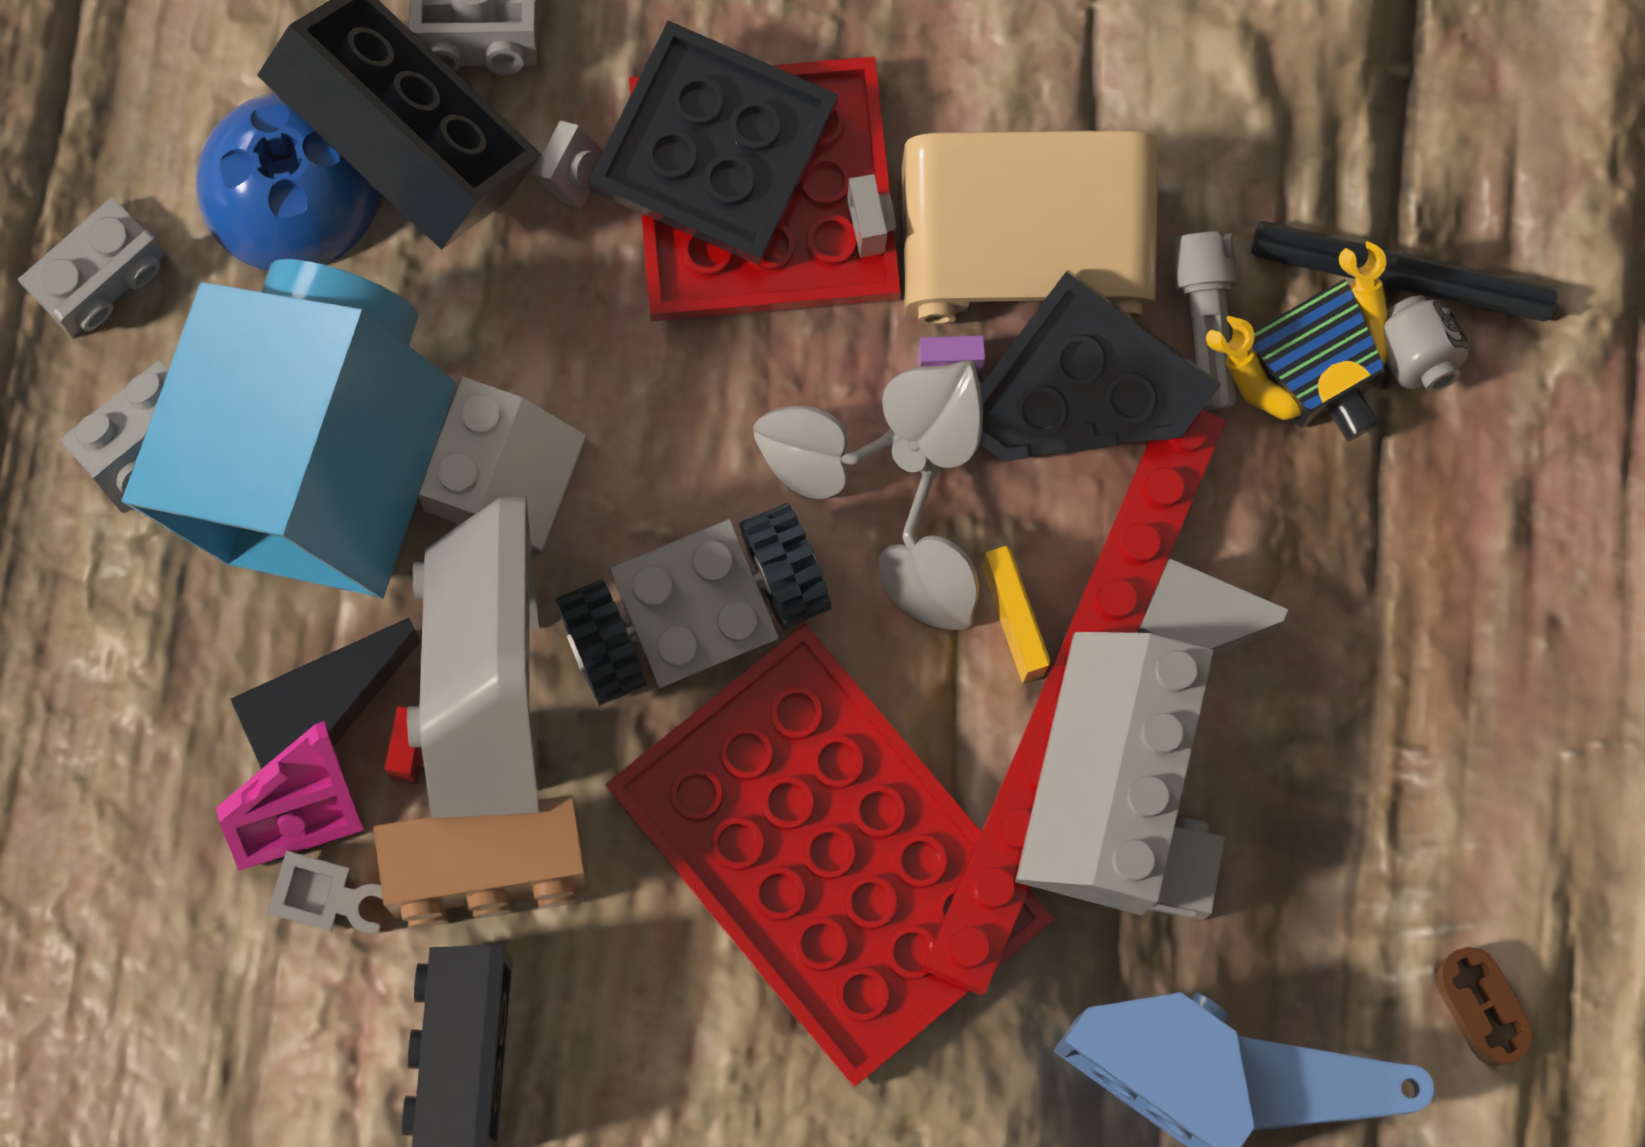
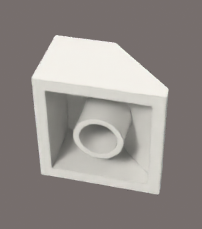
M462 377L418 496L423 511L461 524L499 497L526 496L532 550L543 553L585 443L586 434L523 397Z

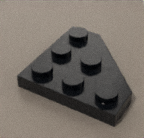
M1067 270L981 385L983 424L979 443L1002 461H1011L1053 453H1070L1114 447L1134 442L1180 438L1221 386V383L1073 272Z

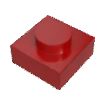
M397 706L384 770L391 780L416 784L419 767L424 768L422 747L409 746L408 708Z

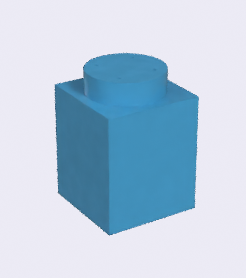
M280 259L271 263L261 292L200 282L121 502L226 565L384 599L457 383L409 346L419 318L416 308L393 291L358 275L319 263L295 259Z

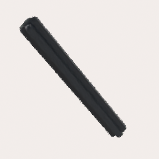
M1268 221L1258 223L1251 244V253L1255 257L1355 279V277L1345 272L1339 263L1341 252L1345 248L1353 251L1357 260V268L1364 266L1368 260V251L1365 243ZM1380 247L1386 255L1385 270L1378 277L1382 281L1383 286L1542 322L1548 321L1555 311L1557 289L1554 286Z

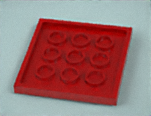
M875 56L772 65L834 92L839 96L836 109L760 266L641 214L651 322L900 300L901 291L894 230L887 231L885 253L860 258L847 200L849 179L871 174L875 176L878 194H890ZM640 76L629 77L630 96Z

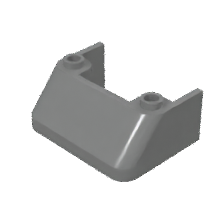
M526 496L499 497L426 547L425 561H413L415 600H423L420 706L408 707L407 727L409 746L422 747L431 818L539 813L530 723V629L539 628V613L528 503Z

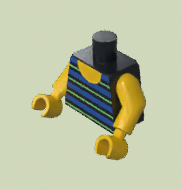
M1366 241L1368 260L1360 268H1357V260L1353 251L1345 248L1341 252L1339 263L1342 269L1355 277L1356 280L1351 284V287L1346 279H1343L1253 330L1252 325L1248 321L1228 315L1226 318L1227 322H1229L1233 329V336L1229 343L1226 342L1225 337L1220 332L1210 330L1207 333V345L1214 351L1228 355L1225 364L1243 399L1247 403L1281 420L1292 419L1301 428L1330 414L1347 442L1362 436L1379 423L1378 418L1362 394L1376 386L1385 372L1384 365L1388 359L1384 325L1388 320V311L1383 284L1378 279L1385 270L1386 255L1380 247Z

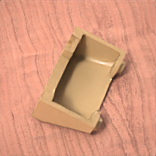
M1141 131L928 133L908 139L904 146L901 169L904 317H918V321L923 324L943 325L954 322L956 314L965 311L969 306V302L1044 301L1067 270L1073 272L1135 320L1143 319L1144 314H1152L1156 306L1157 138L1150 133Z

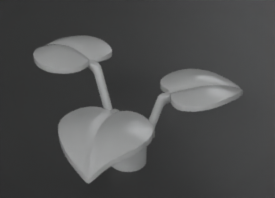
M966 360L945 366L916 367L897 374L887 384L882 398L884 415L891 429L881 438L854 451L846 450L848 434L843 423L821 409L799 405L774 409L761 416L754 424L753 429L755 441L762 455L777 478L790 490L804 497L826 499L838 494L848 482L849 473L846 464H857L887 447L892 448V457L900 468L908 472L920 471L922 478L903 531L905 545H891L881 553L879 557L881 581L895 604L918 621L930 626L951 630H963L973 624V614L979 598V580L970 557L962 548L942 537L926 536L918 541L917 527L933 479L939 474L940 467L952 468L962 465L976 452L979 445L983 424V406L974 361Z

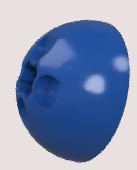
M276 93L252 98L240 104L223 117L212 130L202 148L196 173L197 201L203 220L212 236L228 253L238 260L267 271L272 262L280 259L303 260L326 265L341 257L368 230L376 214L381 195L363 175L335 149L330 147L290 106L283 103ZM281 156H290V159H289V158H282V159H279V160H277V161L274 162V159H276V158H278V157H281Z

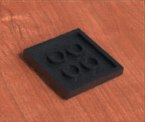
M668 20L588 181L589 191L760 266L836 109L839 95Z

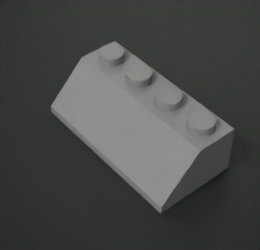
M1075 632L1073 634L1015 882L1141 916L1158 903L1214 650L1152 633Z

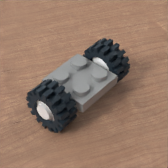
M789 503L782 504L740 522L741 535L747 547L748 556L753 563L750 567L731 521L728 519L609 568L628 614V617L624 618L623 621L604 579L555 598L558 611L568 633L566 636L580 670L585 673L588 684L599 706L647 686L642 667L632 644L636 641L640 643L657 687L661 688L779 639L759 590H763L765 597L768 598L770 608L783 629L832 609L831 599L828 595L829 592L821 576L823 574L814 556V551L811 544L808 543L806 533L802 525L799 524L797 515Z

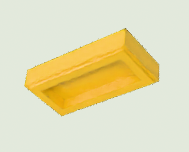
M1006 545L985 552L981 567L1022 684L1043 678L1051 661L1011 548L1008 549Z

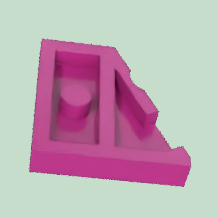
M325 721L313 725L216 807L219 824L238 871L283 857L286 850L296 853L363 831L359 811Z

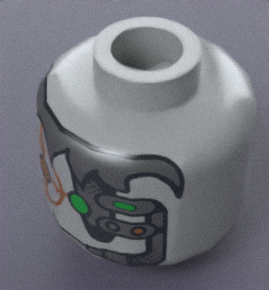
M1420 295L1404 299L1388 309V320L1384 325L1388 351L1386 364L1396 382L1400 386L1409 389L1425 387L1427 392L1430 393L1440 391L1453 384L1461 375L1458 368L1466 361L1470 347L1468 339L1449 306L1435 299L1427 300L1424 296Z

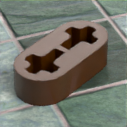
M1473 947L1456 950L1445 957L1437 969L1436 984L1441 997L1471 1051L1479 1060L1492 1066H1504L1519 1061L1527 1054L1532 1044L1533 1031L1526 1014L1496 961L1489 953ZM1458 961H1462L1467 968L1478 966L1481 969L1483 977L1476 982V988L1484 1000V1003L1481 1005L1469 987L1460 990L1455 987L1452 979L1460 973L1459 966L1457 965ZM1487 1009H1489L1499 1026L1510 1023L1514 1028L1516 1035L1508 1040L1511 1049L1508 1054L1502 1046L1490 1048L1486 1043L1485 1037L1492 1032V1026L1484 1013Z

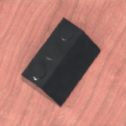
M504 945L430 947L428 964H417L414 982V1002L424 1003L422 1030H411L408 1048V1068L419 1069L416 1096H405L402 1114V1135L413 1136L412 1147H497L513 968V959Z

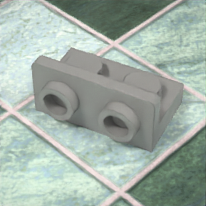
M111 197L17 280L73 339L83 329L91 331L102 324L113 310L112 303L130 287L135 290L147 284L160 268L159 262L166 255L157 238L148 229L144 230Z

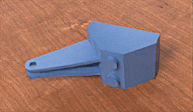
M1182 992L1088 1007L1074 1020L1053 1050L1057 1055L1185 1147H1241L1252 1131L1410 1114L1424 1109L1431 1102L1434 1095V1083L1431 1076L1426 1070L1416 1065L1398 1064L1237 1036V1032L1224 1023L1229 1016L1228 1013L1214 1001L1198 992H1195L1191 999ZM1403 1081H1409L1414 1086L1415 1092L1412 1098H1407L1403 1095L1401 1091Z

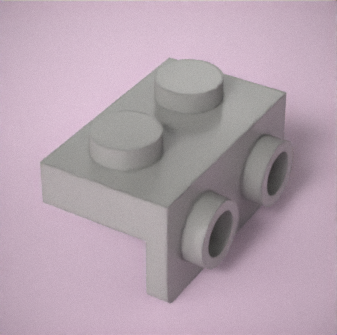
M159 360L143 373L134 377L122 390L92 414L83 418L76 427L59 439L122 513L132 509L121 501L168 373V369Z

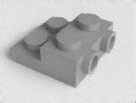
M410 0L409 29L455 73L460 67L487 66L490 71L496 74L511 75L518 72L522 66L537 65L538 18L536 0Z

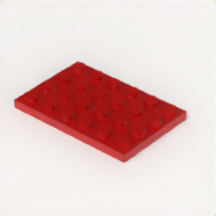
M806 623L605 784L606 789L853 1089L970 992L963 987L922 970L981 831ZM1030 889L996 969L1055 920Z

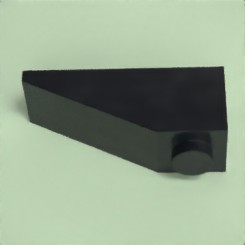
M409 617L230 699L261 769L317 723L325 721L333 744L335 745L420 643V639Z

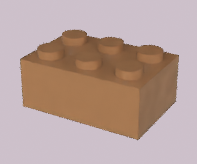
M572 795L539 800V813L448 818L427 817L373 826L383 904L397 921H408L409 928H426L445 924L448 922L447 913L461 910H473L474 918L501 916L513 912L512 902L537 900L539 908L569 905L577 902L576 892L590 890L579 814Z

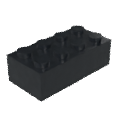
M329 0L287 27L257 74L277 94L283 103L290 106L330 147L335 149L363 175L375 190L382 193L422 234L427 236L441 250L507 202L542 155L379 0Z

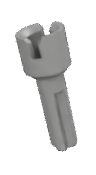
M1218 231L1182 235L1171 240L1176 292H1181L1183 297L1189 298L1196 365L1221 383V386L1203 409L1211 411L1228 409L1236 402L1235 383L1225 364L1228 355L1212 350L1207 345L1206 336L1210 330L1222 333L1227 343L1230 341L1229 324L1226 319L1228 316L1226 294L1231 292L1232 287L1237 285L1233 236L1230 233L1222 238Z

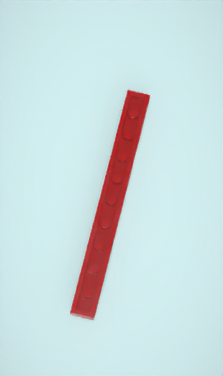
M1202 410L1182 437L1158 441L1149 440L922 970L983 996L1030 888V886L1017 883L1015 880L1073 634L1075 632H1138L1227 420Z

